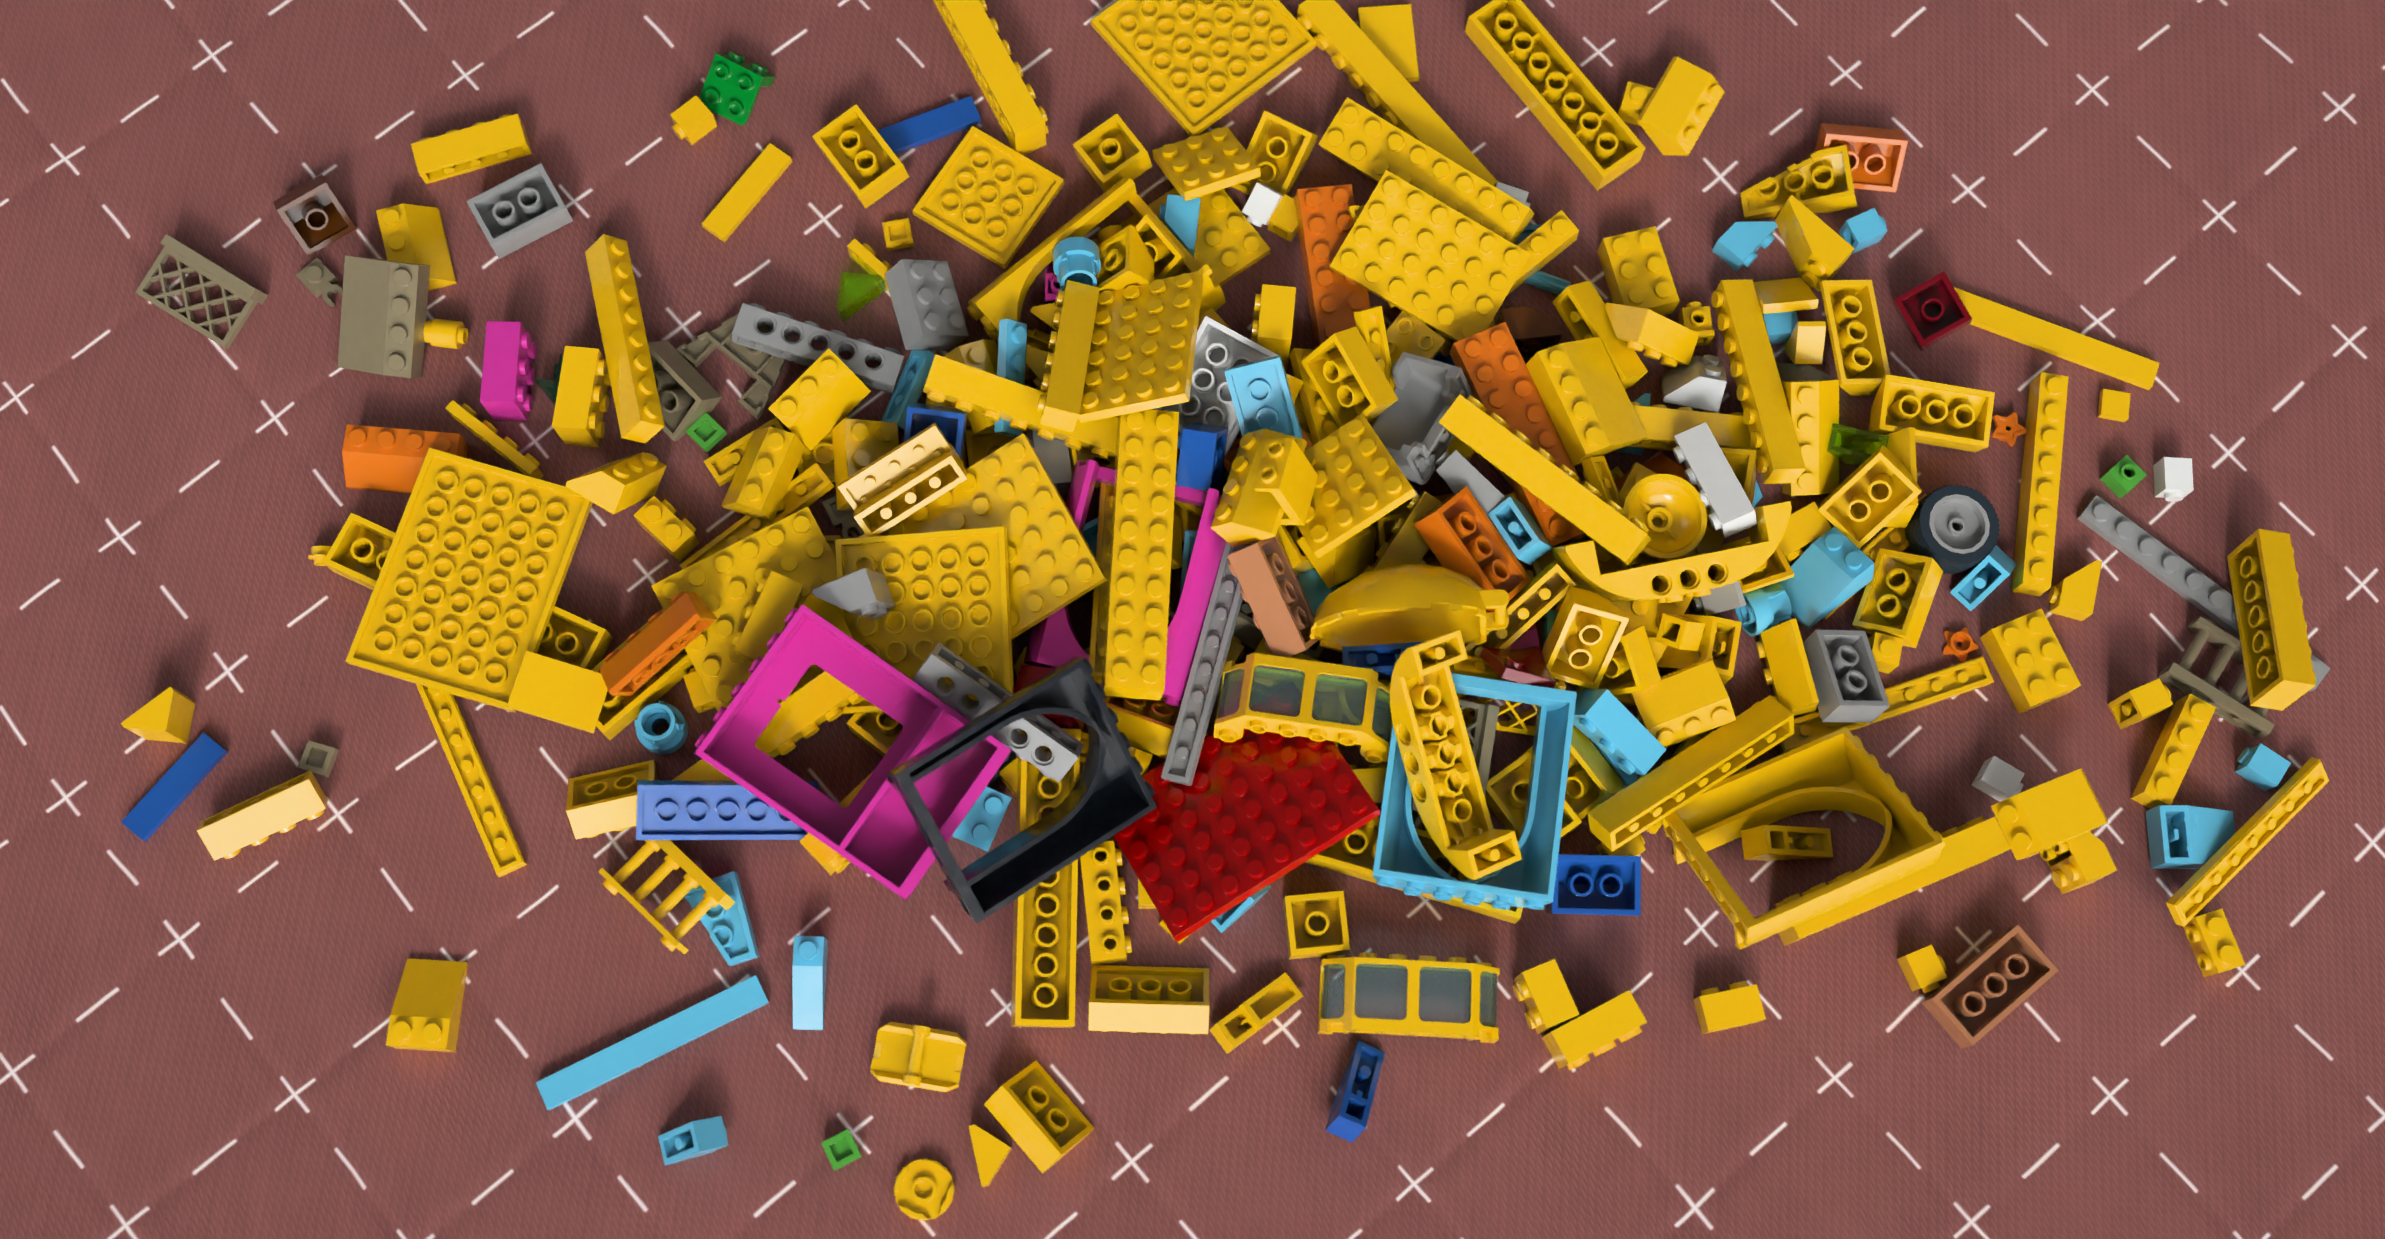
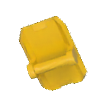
M889 1022L878 1029L870 1070L882 1082L948 1092L959 1087L967 1042L956 1032L920 1025Z

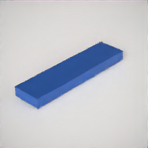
M969 96L877 130V132L896 155L980 124L981 118L972 97Z
M203 732L121 823L146 842L223 759L228 751Z

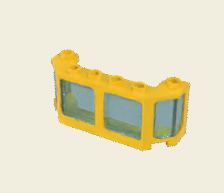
M1260 653L1247 655L1246 662L1241 664H1235L1236 662L1233 660L1225 662L1217 716L1214 724V738H1220L1224 742H1235L1243 737L1244 729H1250L1255 733L1272 732L1279 733L1284 737H1308L1317 742L1329 740L1346 746L1361 745L1360 754L1368 762H1388L1393 726L1390 708L1391 683L1384 685L1379 682L1378 673L1374 670Z
M1369 952L1359 953V957L1327 955V959H1322L1320 962L1317 1034H1333V1032L1348 1034L1350 1032L1464 1038L1467 1040H1480V1042L1495 1043L1499 1040L1496 1016L1497 977L1500 974V968L1492 967V963H1466V958L1449 957L1448 962L1437 961L1436 956H1419V960H1407V955L1389 954V959L1377 958L1376 953Z

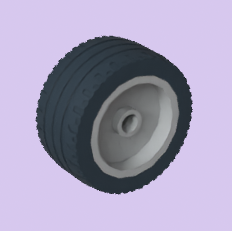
M1949 485L1938 488L1918 502V506L1905 528L1909 549L1914 555L1933 558L1943 570V574H1955L1969 570L1991 553L1998 541L2000 524L1998 515L1995 512L1996 510L1982 493L1968 486Z

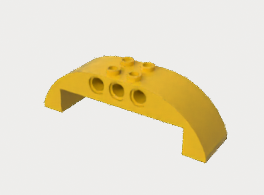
M1791 501L1754 508L1757 525L1748 528L1750 544L1600 573L1594 540L1552 548V554L1560 566L1577 583L1604 597L1632 601L1657 599L1658 603H1670L1684 600L1683 594H1685L1686 598L1710 595L1712 588L1725 586L1749 576L1761 567L1775 552L1790 520Z
M1454 630L1409 647L1401 654L1395 664L1391 677L1390 708L1397 743L1419 815L1429 835L1449 862L1462 874L1472 880H1476L1521 860L1522 856L1515 831L1493 829L1449 668L1452 664L1468 659L1460 630Z

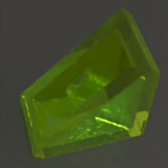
M841 272L836 307L840 320L842 322L846 321L886 291L884 279L879 275Z
M1833 423L1827 452L1846 464H1862L1882 445L1887 447L1889 436Z

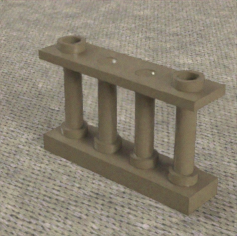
M2200 616L2190 622L2186 628L2194 632L2196 636L2180 663L2176 664L2173 662L2164 667L2157 678H2160L2161 681L2184 695L2192 694L2215 706L2214 714L2256 740L2269 735L2275 724L2267 720L2266 714L2269 708L2256 707L2255 710H2250L2242 705L2241 698L2247 689L2245 668L2229 695L2218 690L2215 685L2231 656L2244 663L2240 640L2220 629L2217 623L2211 619ZM2208 641L2221 649L2205 679H2201L2192 674L2190 668L2205 642Z

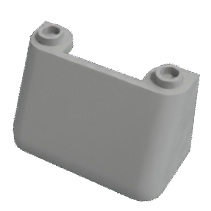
M1403 352L1399 360L1393 365L1391 371L1396 385L1394 392L1399 400L1378 416L1372 428L1407 480L1424 485L1437 467L1435 462L1448 449L1455 437L1439 423L1440 419L1459 395L1467 399L1469 395L1473 396V393L1461 367Z

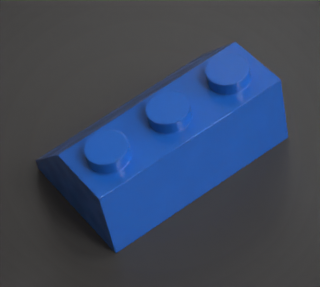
M1558 854L1554 898L1552 903L1546 905V913L1641 916V856Z

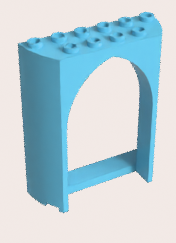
M1451 673L1456 693L1538 705L1525 817L1520 836L1517 840L1522 859L1476 880L1468 879L1463 881L1450 876L1431 859L1422 846L1413 823L1411 809L1412 793L1394 727L1392 726L1373 877L1377 880L1378 885L1403 889V893L1410 896H1421L1422 892L1433 894L1434 899L1450 901L1451 897L1463 899L1462 903L1469 905H1480V902L1492 903L1493 908L1509 910L1510 906L1543 910L1544 905L1552 903L1554 898L1577 692Z

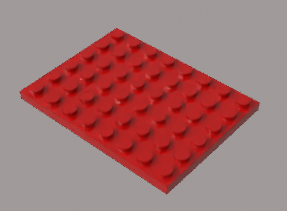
M1290 683L1250 708V710L1296 717L1300 713L1302 695L1294 683ZM1312 711L1313 719L1318 720ZM1244 729L1242 738L1237 739L1235 742H1224L1220 738H1214L1213 731L1205 736L1192 786L1162 779L1161 776L1165 762L1147 772L1142 778L1153 788L1155 796L1152 798L1157 808L1113 836L1171 935L1178 942L1381 815V812L1333 741L1317 742L1308 737H1284L1279 733H1255L1250 729Z

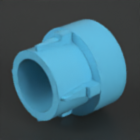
M1070 237L1060 241L1053 249L1052 258L1053 270L1057 276L1058 283H1060L1061 290L1064 291L1067 280L1096 287V275H1098L1101 269L1100 251L1097 244L1084 237Z
M1779 583L1744 593L1746 605L1735 608L1738 621L1742 622V628L1750 636L1759 635L1761 632L1791 619L1792 613L1789 597Z
M658 701V703L644 707L639 713L637 720H634L639 741L646 749L655 754L666 755L677 751L685 743L688 736V723L684 715L675 706L664 701ZM662 722L669 723V729L664 734L656 735L655 729L658 724Z

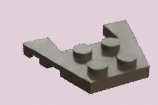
M738 314L721 323L722 326L709 333L704 332L697 336L698 339L687 345L684 343L676 349L697 369L717 348L755 379L756 382L738 402L756 419L762 416L787 362L785 359L733 343L732 331ZM761 325L758 330L762 333H769L773 328L769 325ZM788 335L785 336V339L787 341L794 342V340L791 337H789Z

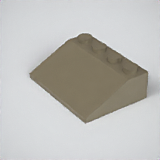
M345 255L338 353L339 368L403 378L422 377L425 344L423 331L427 316L430 265Z

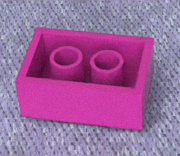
M486 322L480 402L496 421H528V413L533 410V397L530 395L531 385L535 384V370L532 368L533 359L537 358V344L532 340L530 333L526 331L521 322Z

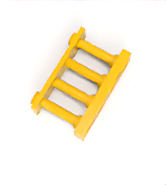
M644 840L646 843L614 876L609 874L604 868L598 871L606 879L602 884L613 895L619 892L663 935L659 940L673 952L677 948L685 955L689 950L679 940L712 906L715 908L720 904L728 911L735 901L671 840ZM662 849L667 853L663 858L665 862L631 895L621 884L654 851L658 852ZM681 867L686 872L683 876L684 880L650 913L641 902L673 869L677 870ZM700 885L706 891L702 895L704 898L670 932L660 921L693 887L696 889Z

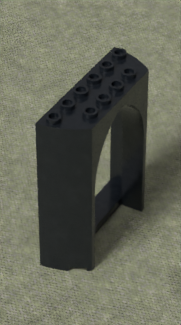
M1073 657L888 772L889 775L886 778L889 784L902 796L946 877V880L943 881L949 892L951 891L956 895L960 906L976 924L1157 808L1152 798L1155 796V792L1146 780H1143L1140 774L1143 772V768L1136 757L1131 756L1128 750L1131 744L1125 734L1119 732L1116 726L1119 722L1118 718L1110 707L1107 708L1103 700L1106 698V694L1100 684L1094 682L1091 676L1094 672L1093 668L1085 657ZM1038 714H1063L1082 720L1088 726L1089 743L1087 758L1082 773L1069 795L1048 815L961 870L914 783L998 730L1022 718Z

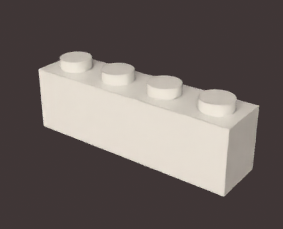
M1704 422L1675 435L1676 447L1673 448L1674 455L1679 464L1684 462L1687 468L1684 472L1688 482L1692 486L1696 484L1701 495V501L1704 502L1705 507L1709 508L1711 514L1708 516L1714 530L1720 529L1724 538H1727L1757 525L1755 510L1707 423Z

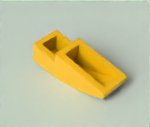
M1285 972L1217 1022L1210 1029V1032L1228 1054L1303 997V994Z

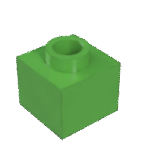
M2126 455L2103 475L2100 480L2120 499L2147 474Z

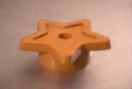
M2016 412L2008 417L1993 416L1996 426L1991 435L1992 438H1998L2000 441L2007 442L2010 447H2013L2017 436L2026 434L2027 429L2018 424Z
M1966 627L1956 633L1944 631L1947 645L1942 653L1944 655H1955L1961 663L1966 661L1968 652L1979 647L1973 642ZM1957 642L1961 643V647L1957 646Z

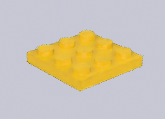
M1227 126L1152 150L1154 161L1185 201L1261 177L1260 167Z

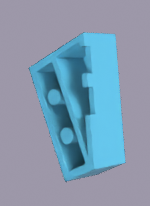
M1583 689L1576 697L1573 725L1617 761L1618 766L1629 775H1645L1667 750L1608 689Z

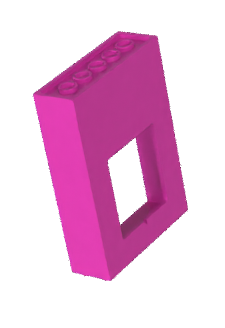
M802 604L799 609L794 607L784 621L787 626L781 634L776 632L766 646L769 648V651L764 658L758 657L749 669L751 676L746 683L741 681L735 687L731 694L734 699L728 708L722 706L713 718L716 724L710 733L704 731L695 743V746L698 748L695 754L907 900L935 861V857L902 796L889 784L886 777L889 775V771L964 726L970 720ZM812 664L819 666L903 725L902 732L847 808H843L755 746L757 739L782 706L777 701L781 699L785 702ZM991 735L914 783L946 843L1011 752L1010 748Z

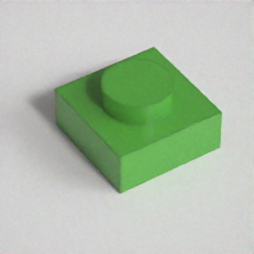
M706 412L686 430L687 435L706 453L727 435L726 431Z
M850 1129L821 1143L834 1171L863 1157Z

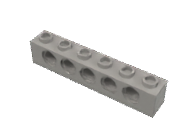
M742 303L732 331L733 343L810 367L829 348L865 386L889 394H893L904 362V356L900 355V352L890 347L882 349L873 346L872 342L862 338L854 340L848 338L841 331L821 329L818 324L811 321H804V323L796 321L789 314L783 312L775 314L766 311L765 307L756 303H751L750 305ZM761 325H769L773 330L769 333H762L758 328ZM793 333L798 335L800 339L796 342H789L785 339V336ZM816 342H821L826 345V349L817 351L812 348V345ZM849 351L853 354V357L849 360H844L840 358L839 353ZM868 360H876L880 366L872 369L865 363Z
M939 642L912 679L919 686L934 694L942 702L961 713L970 721L1013 695ZM943 677H949L954 683L946 682ZM967 694L976 696L978 700L970 699ZM1041 714L1012 722L991 735L1015 751L1020 759L1029 761L1039 768L1044 776L1053 778L1057 782H1060L1076 762L1084 744ZM1016 729H1022L1027 734H1020ZM1040 746H1046L1051 751H1044Z

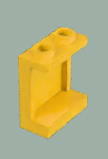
M1267 438L1253 488L1257 492H1271L1284 510L1280 525L1305 526L1318 474L1294 438Z

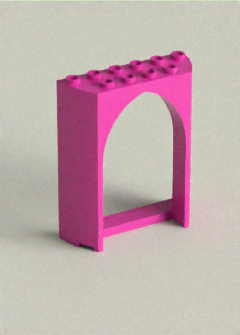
M1090 459L1086 463L1082 461L1076 462L1065 502L1081 533L1084 529L1095 483L1100 482L1114 486L1115 470L1100 467L1097 461ZM1175 484V501L1204 507L1179 605L1172 622L1168 626L1165 691L1162 697L1166 698V704L1181 707L1226 541L1211 528L1215 510L1222 495H1219V491L1209 488L1208 492L1176 486ZM1068 605L1033 626L1024 663L1029 666L1055 669L1073 657H1085L1089 661L1090 656L1083 649L1073 631Z

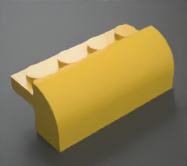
M933 423L840 482L838 489L853 508L854 519L866 536L874 537L968 478L967 471L952 444H949L936 423Z

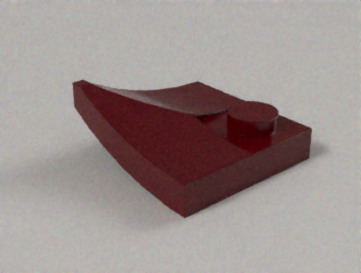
M1484 646L1480 657L1503 679L1547 688H1554L1557 682L1548 671L1543 660L1541 648L1538 646L1523 649H1496Z

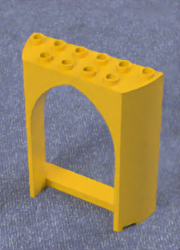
M1123 177L968 301L969 306L966 309L975 321L980 319L984 326V331L991 340L997 339L999 341V320L1011 319L1020 322L1025 296L1038 274L1053 261L1052 252L1054 247L1064 239L1083 237L1123 204L1132 211L1139 221L1148 213L1155 219L1185 255V264L1182 267L1185 273L1201 272L1204 279L1199 316L1211 307L1216 311L1226 303L1220 285L1211 278L1213 273L1211 268L1207 264L1202 267L1137 194L1134 181L1131 178L1125 179ZM1026 344L1025 379L1028 382L1032 379L1036 389L1040 390L1043 375L1049 372L1048 369H1044L1048 352Z
M1846 727L1726 778L1662 819L1665 835L1673 842L1674 854L1672 856L1677 865L1687 861L1734 926L1735 944L1739 950L1926 868L1938 861L1942 848L1945 847L1941 834L1938 831H1933L1928 825L1925 815L1921 811L1917 812L1912 806L1908 795L1905 792H1901L1895 786L1892 776L1889 773H1884L1879 767L1876 757L1873 754H1868L1863 748L1860 738L1856 735L1853 736ZM1809 811H1846L1865 816L1884 826L1885 834L1878 850L1861 868L1836 882L1756 917H1753L1706 853L1741 837L1742 830L1769 825L1788 816Z

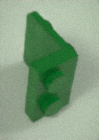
M729 50V53L715 54L699 99L709 110L738 125H745L748 122L760 88L772 86L775 76L767 72L768 68L756 62L750 64L744 60V55Z

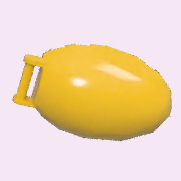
M1409 563L1368 571L1336 589L1324 599L1316 609L1309 630V637L1311 639L1317 638L1322 647L1342 652V647L1421 642L1454 630H1460L1464 644L1475 642V645H1481L1487 642L1486 631L1503 630L1509 625V617L1506 614L1509 594L1500 589L1483 590L1468 576L1440 566ZM1494 608V612H1486V609Z

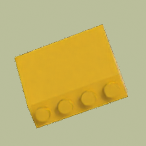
M1600 337L1560 343L1538 351L1526 363L1527 369L1573 466L1580 464L1581 461L1590 457L1602 456L1647 438Z

